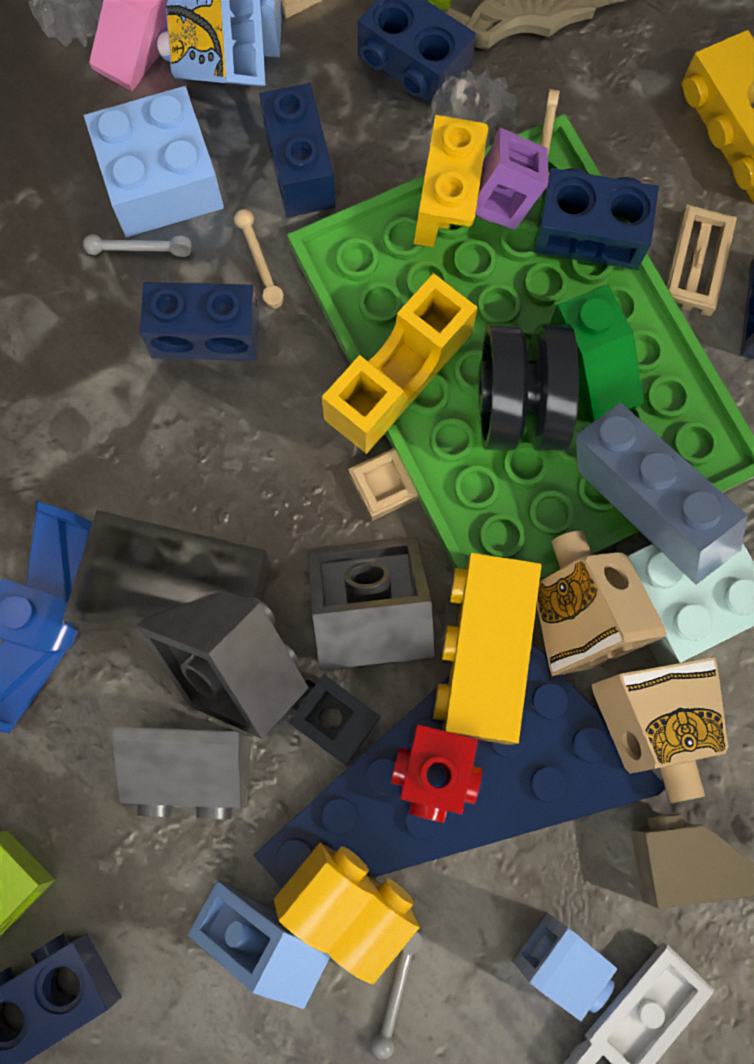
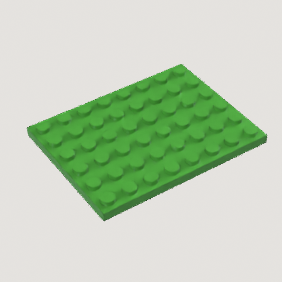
M566 114L556 117L554 119L548 155V173L551 168L562 170L577 168L586 171L588 174L601 176ZM543 123L517 135L540 145ZM493 145L485 148L484 158ZM425 175L287 234L288 245L350 365L359 355L369 361L381 349L395 327L397 313L433 273L478 307L471 336L385 432L390 445L398 454L417 492L418 499L454 570L455 568L465 569L470 554L476 553L542 564L539 580L541 581L560 570L551 543L554 538L560 535L583 530L592 555H597L641 533L578 472L576 435L591 424L579 397L573 438L568 450H534L527 436L526 424L522 440L516 450H484L481 440L480 414L478 410V373L486 325L488 323H518L526 337L528 350L531 335L540 324H550L557 304L609 284L634 334L644 403L642 406L630 411L722 493L754 478V435L648 254L645 255L639 269L633 270L533 253L543 192L515 230L495 222H487L475 214L472 226L450 224L449 229L438 228L434 248L413 244ZM561 207L566 213L578 214L572 208ZM614 216L618 221L622 223H629L628 220L622 216Z

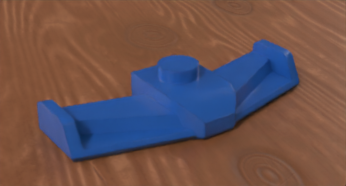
M36 501L35 506L36 517L26 586L4 578L0 582V639L4 640L0 645V732L8 734L17 724L66 651L73 648L83 622L81 608L92 522L73 512Z

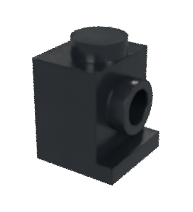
M325 674L322 675L317 684L307 679L305 682L308 689L290 708L295 713L288 722L347 766L379 722L381 716ZM331 707L338 709L342 714L341 724L335 729L323 727L320 722L321 713Z

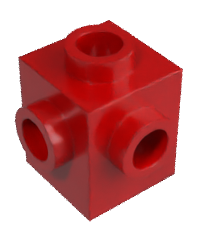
M422 725L415 727L410 750L398 748L391 778V784L401 786L399 799L411 802L410 815L445 823L447 811L462 814L465 802L475 804L482 778V768L473 766L478 739ZM432 764L441 766L445 771V781L437 788L429 784L426 776L427 770Z

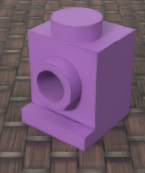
M500 127L495 134V143L483 161L475 214L487 222H495L515 230L548 185V148Z

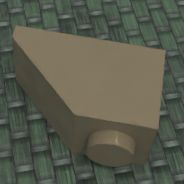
M667 814L647 817L649 828L631 830L643 903L657 909L754 897V863L705 825L685 823L683 814Z

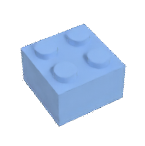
M186 86L84 115L112 207L126 238L224 209L216 174Z

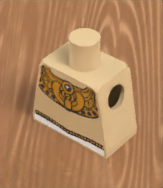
M583 530L565 533L551 541L560 570L539 581L537 609L552 676L596 668L667 636L665 627L627 555L622 552L592 555Z
M715 657L622 673L591 684L624 768L630 774L660 768L669 803L705 796L696 760L726 754L728 749L720 679Z

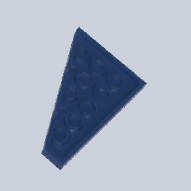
M532 642L519 743L507 745L478 740L473 766L482 768V778L475 804L465 802L462 814L447 811L445 823L410 815L411 802L399 799L401 786L391 784L398 748L410 750L415 727L422 725L442 730L443 720L433 719L436 687L261 847L254 856L281 888L286 885L319 843L335 851L341 846L348 848L366 864L369 869L366 875L374 878L657 796L666 788L652 770L630 774L624 768L603 717L562 674L552 676L548 658ZM449 676L441 684L448 685ZM432 764L428 768L426 776L429 784L437 788L445 781V771L441 766Z

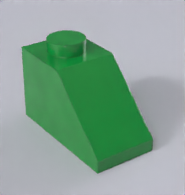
M609 284L557 304L550 324H571L575 331L579 364L578 397L591 424L620 402L629 410L642 406L644 397L634 334Z

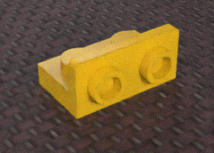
M435 115L413 244L434 248L438 228L449 229L450 224L472 226L476 213L486 148L487 124Z

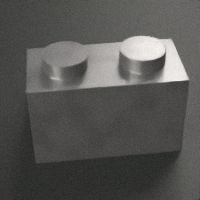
M417 538L308 550L312 617L320 671L339 668L352 669L357 666L390 662L404 663L416 659L435 657L432 603Z
M221 590L145 617L136 625L190 707L258 738L263 739L308 689L306 682L296 667L299 664L296 654L282 642L273 626L275 622L273 613L262 601L255 597L245 598Z
M113 727L112 746L120 804H138L137 816L173 817L174 806H196V818L232 819L233 808H245L248 805L252 737L235 731Z

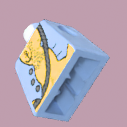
M260 0L167 1L166 17L168 30H164L159 34L157 46L161 56L170 62L171 73L174 78L265 86Z

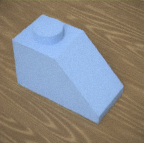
M218 880L188 934L192 940L252 993L302 1009L305 1008L330 959L327 953L311 947L279 922L277 912Z
M548 913L512 961L529 983L580 1021H582L589 1010L592 1013L600 1010L614 988V982L611 978L617 968L571 929Z

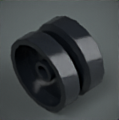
M488 323L486 325L478 373V410L484 450H516L522 440L525 424L529 442L534 450H568L572 442L576 423L579 389L578 348L575 331L571 324H540L531 335L528 350L526 337L518 323Z

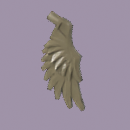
M484 0L476 8L472 17L452 8H449L446 13L476 33L474 47L487 50L501 39L519 33H534L550 37L560 28L571 23L593 19L595 8L627 0Z

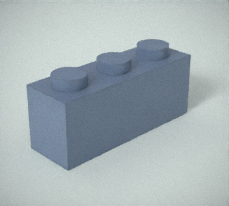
M621 402L576 435L578 472L663 552L695 585L741 551L748 515Z

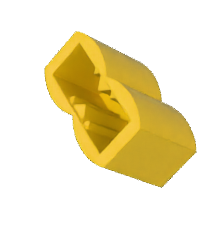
M319 843L274 898L278 920L300 940L321 952L327 953L335 962L357 978L369 984H374L420 928L411 910L414 901L393 880L387 878L382 884L374 878L367 876L366 874L369 872L366 864L348 848L341 846L335 851Z

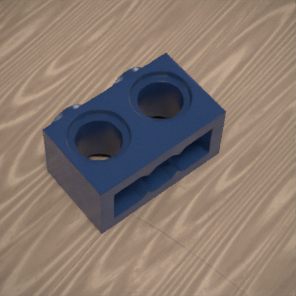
M376 0L358 20V55L363 58L366 64L374 70L384 71L400 82L408 93L418 98L422 97L436 107L472 65L476 33L427 0Z
M311 83L259 93L264 129L286 218L336 208L334 173Z
M551 168L548 176V185L542 195L533 253L638 270L651 246L659 186L641 183L639 180L631 177L615 179L591 175L577 168L565 170ZM561 207L572 208L578 214L566 213ZM614 216H622L630 223H622Z
M143 282L140 335L152 359L257 361L260 312L254 285Z
M65 933L41 946L31 953L36 965L17 977L11 967L0 972V1064L26 1063L109 1010L122 998L88 933L71 943ZM60 966L69 967L78 975L80 989L76 997L67 996L59 990L56 983V975ZM6 1001L15 1003L22 1010L24 1015L22 1031L13 1030L4 1022L3 1007Z

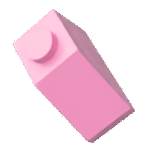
M103 0L89 61L91 69L133 92L160 55L157 41L159 34L164 30H168L166 3L168 0Z

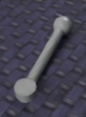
M91 234L83 240L84 250L91 255H97L102 250L167 251L177 257H187L191 253L192 245L191 240L185 236H175L171 241L102 240L98 235Z
M418 931L401 950L381 1031L371 1042V1051L378 1059L384 1060L389 1058L395 1050L394 1040L391 1037L412 955L418 952L422 946V938Z

